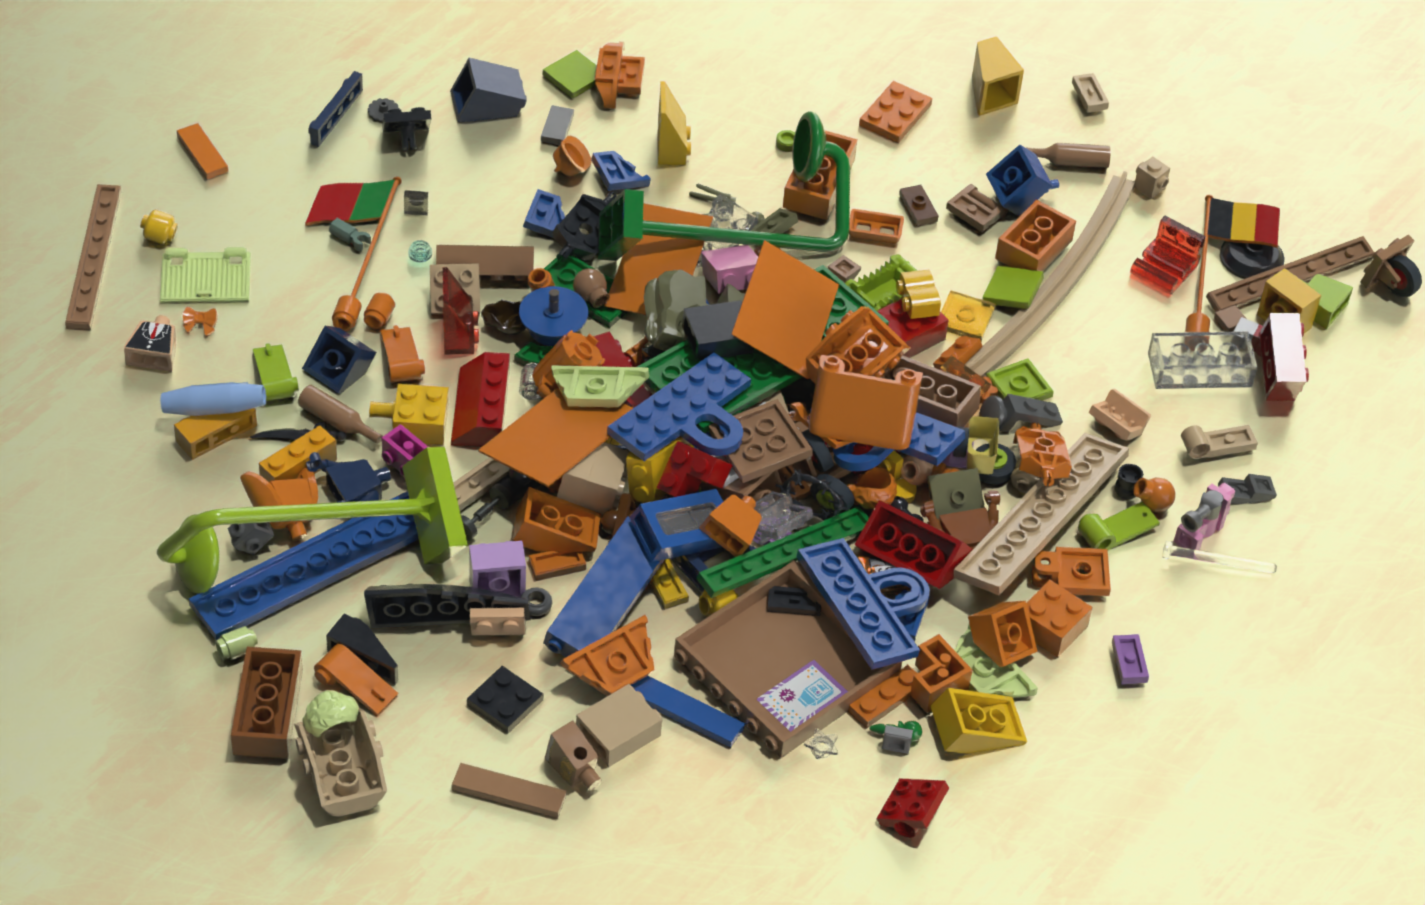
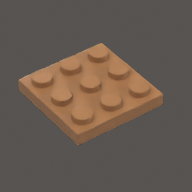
M778 399L734 415L743 427L742 443L735 452L724 456L732 464V468L742 483L812 456L811 446ZM717 424L709 425V433L713 439L724 438Z

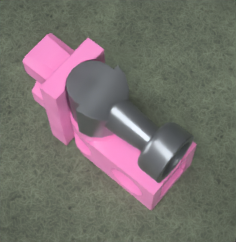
M1213 483L1207 487L1206 493L1202 494L1199 507L1195 511L1190 510L1182 515L1181 524L1177 527L1173 542L1193 556L1200 551L1203 538L1213 535L1215 529L1220 531L1223 528L1230 511V504L1235 495V490L1226 483H1222L1219 487Z

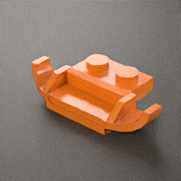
M619 41V43L610 42L599 49L595 86L602 96L604 108L616 109L618 93L641 94L645 57L623 56V51L625 50V43L623 41Z

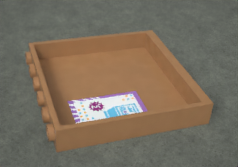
M795 560L677 637L674 647L676 660L681 665H685L697 681L704 683L710 689L711 694L728 707L732 715L738 716L746 724L748 730L756 734L764 741L765 746L770 751H774L780 758L847 713L850 704L895 674L902 666L901 661L871 669L805 569ZM774 586L803 588L810 600L815 604L817 601L821 605L820 616L767 612L769 589Z

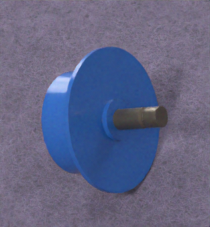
M556 286L543 287L525 296L519 307V317L534 340L543 345L555 346L569 331L572 330L574 333H577L585 325L588 318V307L584 299L570 289Z

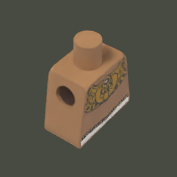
M572 720L551 733L545 754L546 761L569 786L574 787L583 782L588 790L596 788L602 781L595 772L598 755L576 723Z

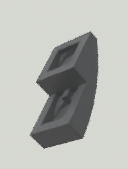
M1248 473L1244 480L1222 477L1218 482V487L1222 483H1226L1235 490V495L1231 500V503L1235 504L1262 502L1275 499L1277 496L1270 476Z

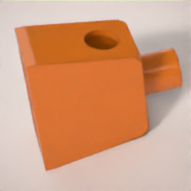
M731 495L709 514L699 529L737 557L742 555L752 543L762 517L760 513L754 510L756 502L752 497L744 496L740 499L736 495Z

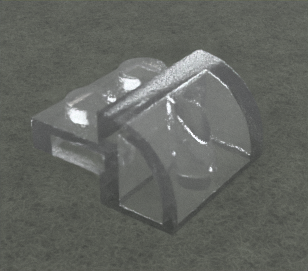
M772 491L756 501L754 510L760 513L762 518L753 541L763 545L771 539L780 540L785 538L787 533L802 527L806 521L813 518L812 508L795 505L792 502L791 495Z

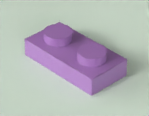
M1139 634L1113 635L1112 646L1121 684L1148 683L1149 673Z

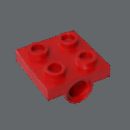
M899 778L876 819L880 826L893 827L901 836L913 838L919 829H927L947 794L949 786L945 780Z

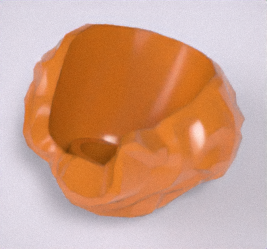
M879 466L861 474L858 477V483L847 485L854 496L853 505L860 506L868 511L874 510L879 500L891 505L897 494L895 478L885 468Z

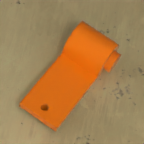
M395 325L393 326L394 329L381 330V337L387 356L390 383L420 380L421 374H425V365L423 359L419 360L410 327L399 328Z
M336 644L314 665V675L320 683L333 685L338 682L375 716L399 694L342 644Z

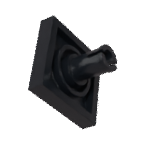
M424 107L412 108L410 112H402L401 109L388 110V113L383 115V133L401 132L402 150L408 151V141L410 143V150L417 149L415 130H428L430 128L432 120L431 110H425Z

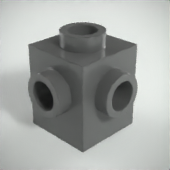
M269 522L232 524L227 528L234 548L252 555L274 536Z

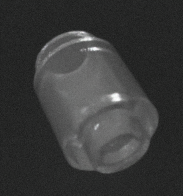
M528 363L521 370L519 393L528 400L541 398L536 393L538 387H536L532 377L534 368L538 363Z

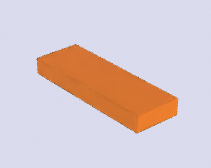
M198 123L177 130V137L207 180L229 172L228 165Z

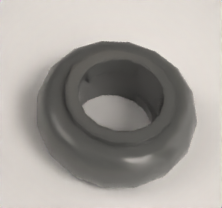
M530 588L521 595V598L529 600L531 616H542L552 607V596L543 588ZM533 599L543 601L541 604L530 603Z

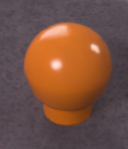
M1154 477L1149 480L1140 478L1134 486V495L1140 498L1152 512L1168 510L1176 498L1174 486L1165 478Z

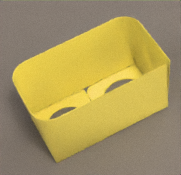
M979 416L970 418L967 470L978 468V473L993 474L998 453L999 418ZM977 439H984L989 443L990 448L985 452H978L973 449L972 443Z

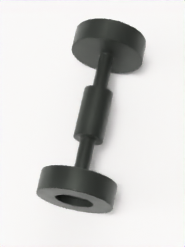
M495 484L489 490L492 502L485 503L473 514L474 517L471 520L461 515L467 541L472 540L478 533L474 523L482 521L493 511L495 505L502 509H507L513 504L514 499L511 492L502 484Z

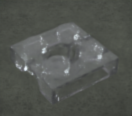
M721 193L713 200L712 208L708 213V216H713L710 227L719 228L717 220L719 222L730 221L732 229L751 231L758 223L755 215ZM705 241L715 249L739 246V244Z

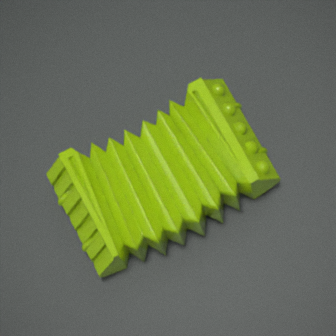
M897 254L890 256L889 263L885 261L884 266H880V270L876 268L875 274L870 272L869 277L864 274L863 279L858 277V282L850 279L845 284L878 311L902 299V296L898 295L896 290V281L900 280V273L918 270L909 261H906L901 255Z

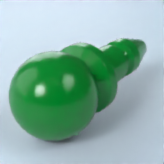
M899 721L898 726L886 724L888 726L913 730L911 742L918 741L922 736V727L916 721H907L905 723ZM871 725L869 729L872 732L883 735L886 725Z

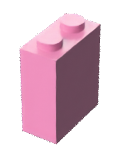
M748 245L701 252L703 275L718 293H722L727 284L734 286L737 290L748 288L758 256Z

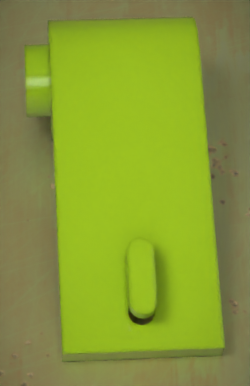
M267 343L265 347L254 348L253 355L259 372L260 383L265 387L266 401L295 397L294 392H299L297 377H292L283 345L271 346Z
M1140 502L1104 520L1098 514H1086L1080 519L1078 530L1091 548L1109 550L1159 526L1160 522L1148 506Z

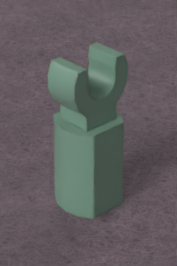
M336 218L330 224L329 232L348 244L352 243L353 247L358 251L363 250L362 242L371 243L370 234L358 232V229L339 218Z

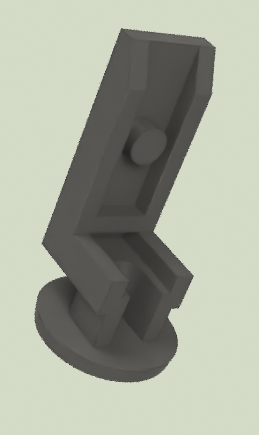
M1007 394L1003 401L999 396H989L982 403L979 417L999 418V429L1003 432H1009L1018 420L1039 423L1049 427L1058 426L1063 423L1056 403L1013 394Z

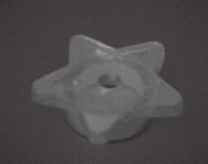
M815 729L814 737L804 742V746L811 749L816 759L827 758L831 754L838 755V750L834 745L838 738L837 734L825 735L819 729Z

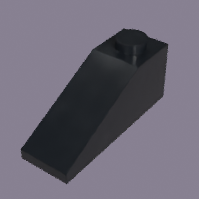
M344 613L326 635L327 652L336 644H342L382 679L396 685L398 683L397 663L367 624L359 618H353Z

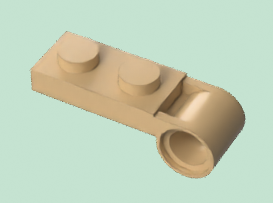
M1192 425L1181 433V439L1189 456L1193 459L1256 450L1258 445L1249 425L1203 432L1202 428L1198 425Z

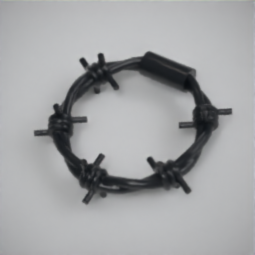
M794 469L795 473L783 485L776 484V487H779L781 490V496H784L790 504L789 508L798 514L803 513L816 516L824 521L836 516L842 509L847 511L849 509L843 506V495L839 497L830 487L832 481H826V475L823 480H819L811 475L802 474L800 469L798 472ZM794 481L796 486L797 484L801 486L802 481L815 482L819 484L817 489L821 488L823 490L822 495L828 490L833 497V500L829 499L828 502L833 503L834 512L831 513L833 511L831 508L829 512L822 509L823 512L821 514L813 513L796 499L793 500L790 494L795 495L796 493L791 492L790 482Z

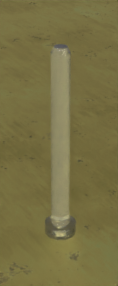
M1165 541L1162 558L1170 559V556L1269 573L1277 571V565L1271 562L1172 546L1171 541Z

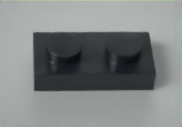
M774 586L769 589L767 612L820 616L821 605L817 601L815 604L810 600L803 588Z

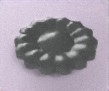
M379 98L369 104L368 113L374 120L382 122L384 113H388V110L400 108L397 103H394V100Z

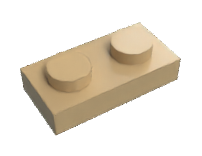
M1094 73L1072 77L1071 83L1087 113L1108 110L1109 101Z

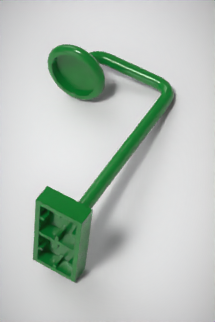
M808 111L801 116L796 127L792 151L793 169L796 177L802 182L810 181L820 169L824 155L831 157L836 164L835 233L830 238L644 221V191L624 189L599 213L598 259L617 261L641 241L643 235L762 246L765 240L777 248L817 252L835 251L844 245L850 230L849 158L845 151L837 144L826 141L823 123L816 112Z

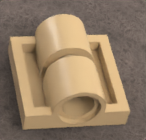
M479 264L430 265L431 315L480 313Z

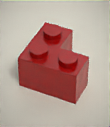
M677 440L656 488L675 497L697 493L702 480L723 488L732 464Z

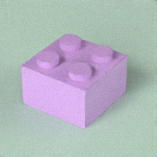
M506 541L469 545L470 586L521 597L526 591V562L523 542Z

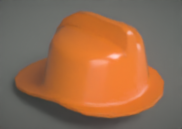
M571 135L567 136L553 153V159L557 165L554 172L561 171L568 177L585 172L592 163L591 156L585 145Z

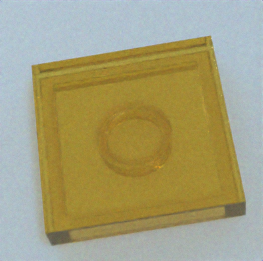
M950 290L941 310L949 319L947 332L959 336L980 338L982 342L995 312L996 304Z

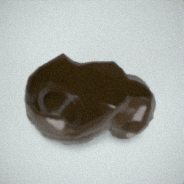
M500 300L496 303L487 304L481 311L484 324L491 327L496 326L499 330L509 335L523 332L526 327L522 324L519 317L521 302Z

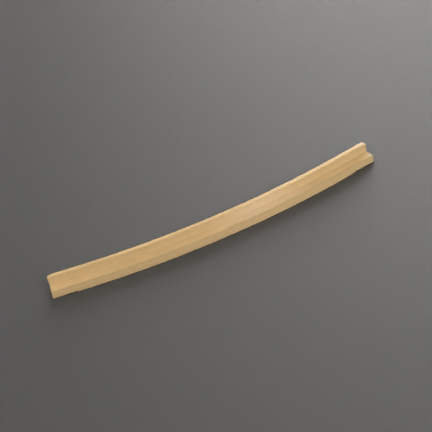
M1123 171L1121 177L1113 175L1087 225L1057 268L1038 289L1031 306L1028 309L1021 308L975 355L952 375L978 384L982 377H986V373L994 371L1008 359L1055 311L1091 265L1121 216L1136 182L1127 179L1128 172Z

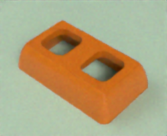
M852 209L849 235L853 238L896 244L902 235L904 217ZM857 225L870 226L871 230L866 231L856 228ZM880 229H892L894 235L880 233Z

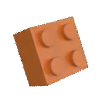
M1049 580L1026 603L1035 643L1058 658L1088 627L1093 607L1052 580Z

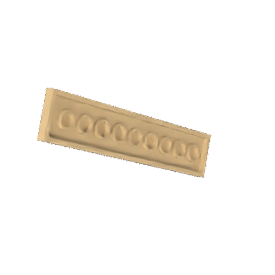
M1084 433L1068 449L1072 465L1069 478L1054 479L1052 486H1048V482L1047 486H1045L1043 478H1041L954 569V578L1000 595L1129 456V448Z

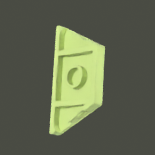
M554 365L551 367L552 376L568 406L620 407L649 378V368Z
M969 624L968 629L964 635H961L954 649L973 670L969 690L1013 698L1036 695L1038 687L1015 662L999 667L974 643Z

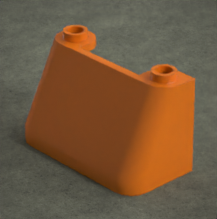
M821 355L809 420V430L811 433L821 437L894 450L908 448L913 433L923 373L905 369L897 373L895 380L845 372V364L838 357Z

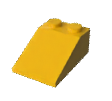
M660 81L657 129L658 165H686V156H691V142H687L691 137V126H686V115L666 82Z
M947 688L930 706L944 750L947 752L970 754L1025 745L1028 742L1013 697Z

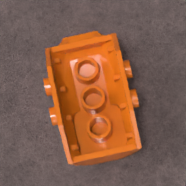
M861 306L855 312L851 310L847 312L839 325L834 323L825 332L826 337L806 357V368L809 378L816 384L821 355L836 356L844 362L845 372L882 378L886 373L884 370L887 368L892 370L901 361L900 357L911 348L869 307Z

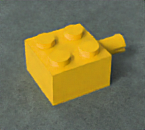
M398 384L396 401H393V403L370 401L369 417L392 418L393 429L401 424L424 444L444 445L449 410V387Z

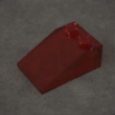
M442 267L444 355L474 354V344H479V329H474V326H478V311H473V301L448 267Z

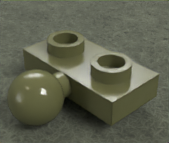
M781 208L767 218L757 211L750 213L747 217V225L751 228L749 231L782 234L798 222L796 213Z

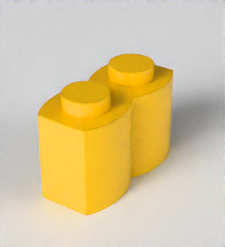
M928 269L901 272L900 280L896 281L897 294L902 296L903 311L908 313L910 319L939 316L941 300L931 271Z

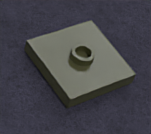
M978 468L927 476L930 499L934 502V514L937 519H939V515L985 508Z

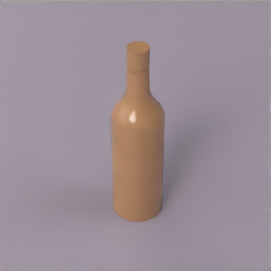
M1057 142L1046 148L1025 147L1035 153L1037 157L1045 158L1054 165L1109 168L1110 145Z
M313 385L306 386L301 392L298 405L346 434L359 433L377 444L382 441L381 437L383 435L365 425L356 410Z

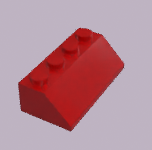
M484 352L460 367L451 445L482 447L504 430L510 375V353Z
M881 500L878 501L855 543L856 547L897 568L915 571L928 584L938 589H941L954 579V569L973 550L963 541Z

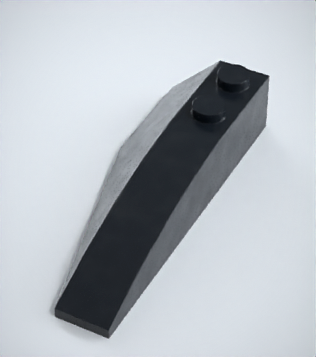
M445 584L369 586L364 590L371 628L470 623V608H524L525 621L531 620L528 599L481 588Z

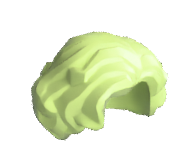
M333 690L324 691L307 705L306 714L302 719L305 730L318 738L325 730L343 722H355L359 714L358 704L351 696H346Z

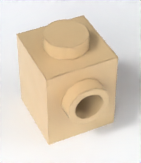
M1154 156L1145 162L1142 161L1135 171L1136 182L1134 187L1152 199L1168 185L1171 168Z

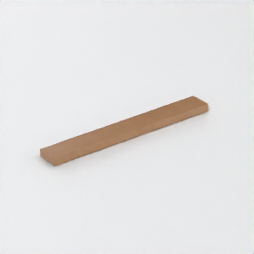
M97 184L66 316V329L91 330L122 193L121 186Z
M1361 236L1207 293L1206 298L1215 312L1234 305L1240 308L1261 300L1265 282L1284 268L1308 283L1316 274L1327 276L1372 259L1371 257L1375 252L1365 237Z

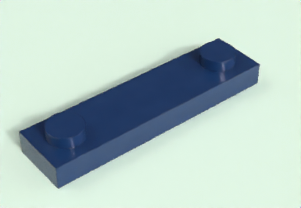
M354 71L349 78H346L342 87L315 121L313 120L310 123L308 133L310 134L311 145L319 147L362 93V73Z

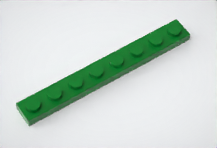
M858 506L701 571L696 579L708 595L714 598L778 571L794 560L799 562L796 557L798 549L841 538L849 541L860 536L869 517Z

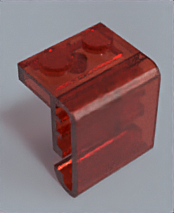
M1164 215L1160 220L1156 238L1144 249L1142 253L1144 258L1140 259L1137 257L1130 273L1172 295L1197 268L1206 236Z

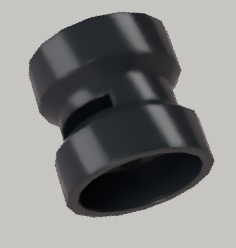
M1135 464L1122 465L1119 468L1118 479L1115 484L1117 495L1125 499L1135 498L1134 486L1140 478H1143V470Z

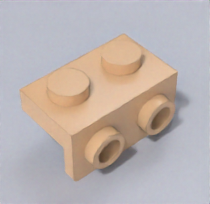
M1111 389L1105 401L1093 404L1088 412L1095 418L1097 423L1107 426L1114 431L1118 438L1126 441L1141 436L1151 418L1150 413L1116 389Z
M470 608L472 635H525L526 621L524 608Z

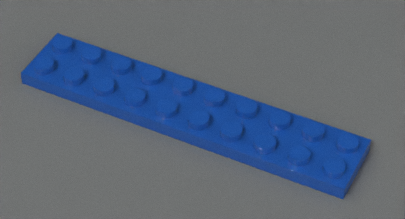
M408 491L390 500L410 499ZM396 515L352 518L210 588L205 593H199L189 598V606L215 640H218L223 634L247 626L419 540L414 516Z

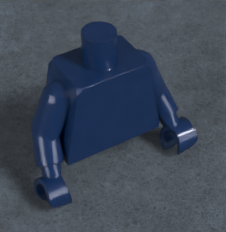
M313 452L309 456L310 461L306 463L310 472H315L318 469L326 472V485L336 499V503L381 500L382 484L391 481V474L387 467L374 471L365 459L334 462L327 459L321 460L319 453Z

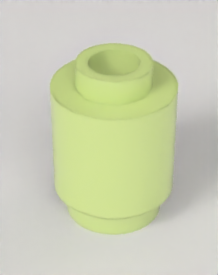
M246 626L220 636V639L215 640L217 651L223 661L226 659L231 661L246 654L247 647H255L258 644L253 629L248 630Z

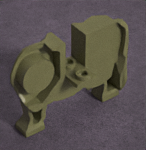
M683 270L666 271L658 278L647 282L644 291V304L647 316L644 334L650 343H654V348L667 351L683 342V339H687L682 328L684 309L709 305L706 304L704 276L694 277ZM727 284L718 299V304L739 300L743 302L745 294L739 292L734 286Z

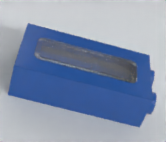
M717 489L643 503L629 517L651 562L722 548L720 544L699 529L709 514L724 502Z

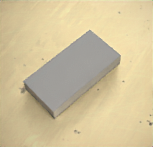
M552 105L541 134V142L560 145L568 134L574 116V109Z

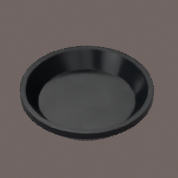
M1224 241L1220 250V258L1226 269L1243 279L1282 266L1285 262L1284 253L1279 245L1278 248L1262 244Z

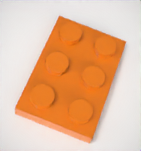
M893 80L860 117L859 125L899 143L929 109L933 98Z

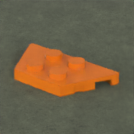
M646 615L564 658L560 665L606 696L611 695L628 684L632 685L647 677L655 669L653 657L650 654L652 647L651 640L647 636L646 624L648 619Z

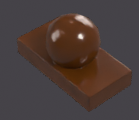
M622 493L618 510H608L600 519L602 530L612 535V537L627 516L630 517L637 509L630 493Z

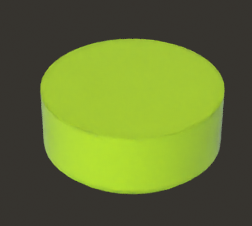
M791 130L780 131L776 136V146L785 152L793 151L795 132Z

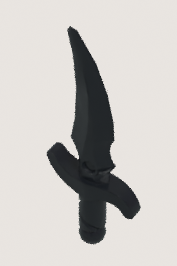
M326 422L317 423L313 429L319 425L322 428H326ZM294 428L273 429L251 435L249 438L276 437L297 440L311 430L306 428L301 430ZM327 431L336 441H344L346 439V434L342 431L338 433L337 431Z

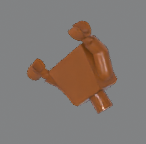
M991 490L984 494L988 511L986 508L939 515V519H937L934 514V502L930 500L922 505L920 513L924 518L927 517V524L963 541L970 548L974 549L999 523L997 505H1000V493Z

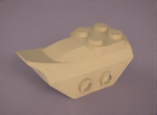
M359 708V714L355 722H343L325 730L318 738L305 730L303 722L294 723L298 738H296L297 750L299 755L304 754L305 759H302L306 776L311 775L321 807L328 814L337 817L368 810L375 807L383 799L387 792L380 759L383 757V749L380 741H375L374 739L376 736L374 723L372 720H367L364 710Z

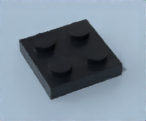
M502 665L467 698V706L506 733H509L543 701L544 694Z

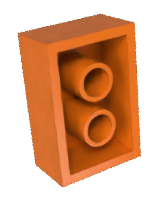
M1036 199L998 238L995 259L1011 268L1044 271L1073 241L1076 220Z

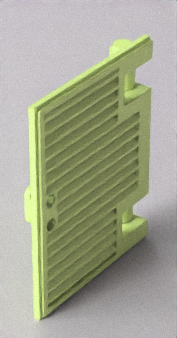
M227 247L224 248V252H188V249L185 248L165 249V253L162 255L160 303L249 302L251 253L247 252V248ZM183 257V265H171V258ZM230 257H242V264H230Z

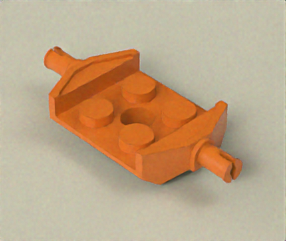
M1036 423L1031 424L1030 428L1023 426L1016 430L1013 444L1018 443L1021 456L1019 470L1042 477L1045 486H1047V482L1048 486H1052L1054 479L1069 478L1072 465L1065 438L1058 431L1041 430L1039 423L1037 425Z

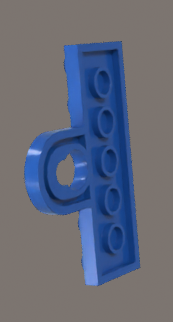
M714 352L607 426V434L643 461L650 458L679 436L698 450L709 455L724 456L731 454L742 443L743 427L738 419L721 406L750 387L751 378ZM702 421H711L718 425L724 438L713 439L699 430L696 425Z
M916 412L910 445L904 450L897 451L938 466L965 439V430ZM852 442L837 449L833 448V458L835 463L843 469L865 471L879 465L894 449L874 446L865 454L853 455L854 446L857 443Z
M844 538L798 549L797 559L871 669L918 657L920 649L898 617L918 612L926 605L930 589L928 583L920 574L906 568H891L868 574ZM893 585H905L911 591L905 593L903 598L893 600L885 597L880 590Z

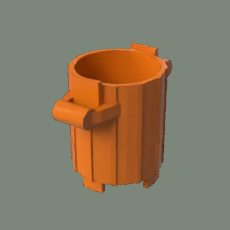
M571 330L564 335L534 368L532 377L536 387H538L536 393L544 399L558 388L552 376V365L601 367L605 359H602L600 350L596 347L599 341L590 333L585 337Z

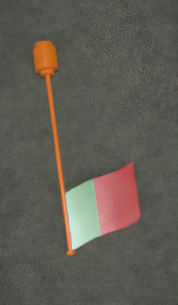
M400 177L372 183L322 185L318 190L305 222V226L332 223L336 218L346 223L379 220L351 296H341L332 315L333 326L341 328L345 332L355 326L362 305L355 296L396 189L402 183Z

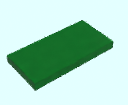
M573 255L569 256L563 263L560 262L562 257L559 261L555 258L544 268L551 274L556 287H563L574 291V278L580 271L587 268L595 269ZM603 274L607 283L606 292L609 294L613 279ZM586 302L588 316L608 328H611L628 312L604 307V305L594 308L590 302Z

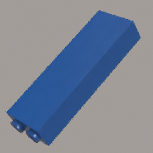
M628 516L547 630L543 644L552 652L568 657L616 631L664 562V560L650 561Z

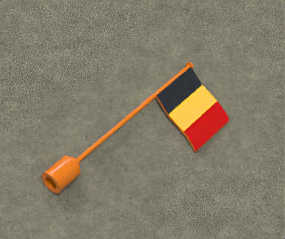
M1211 194L1205 196L1207 204L1197 312L1188 315L1185 325L1184 343L1188 348L1201 350L1209 342L1210 319L1207 315L1201 313L1208 237L1228 242L1262 244L1278 248L1280 208L1265 204L1240 203L1216 199Z

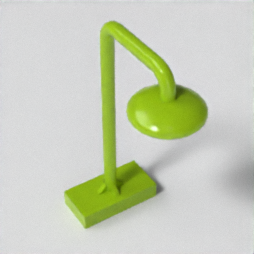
M427 447L402 466L410 499L214 509L187 517L180 528L160 544L157 549V555L163 562L175 563L179 577L186 588L193 593L199 594L207 592L217 578L220 561L219 545L213 527L218 525L413 515L424 564L444 563L467 547L468 544L445 447Z

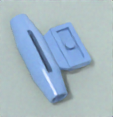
M248 382L192 385L161 393L160 402L162 412L167 414L201 416L236 413L264 406L266 404V391L264 385L248 384Z

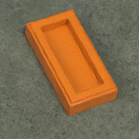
M547 551L529 555V564L536 581L586 570V562L582 552Z

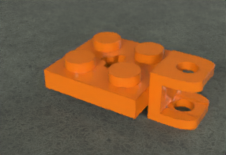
M1056 547L1055 552L1040 551L1034 557L1035 565L1031 569L1032 584L1034 586L1042 588L1049 580H1052L1073 595L1110 596L1111 584L1107 549ZM1047 560L1049 564H1041V561ZM1079 569H1084V572L1088 574L1079 573ZM1038 574L1046 575L1047 578L1041 579L1038 577Z

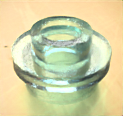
M417 240L409 247L408 256L415 262H426L432 257V248L426 241Z

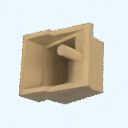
M606 442L602 443L563 475L557 497L600 513V519L606 511L617 510L628 475L626 457L629 451Z

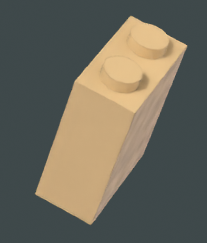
M630 684L576 715V725L608 767L661 736L663 720L660 713L656 709H652L646 703L642 693L635 691Z

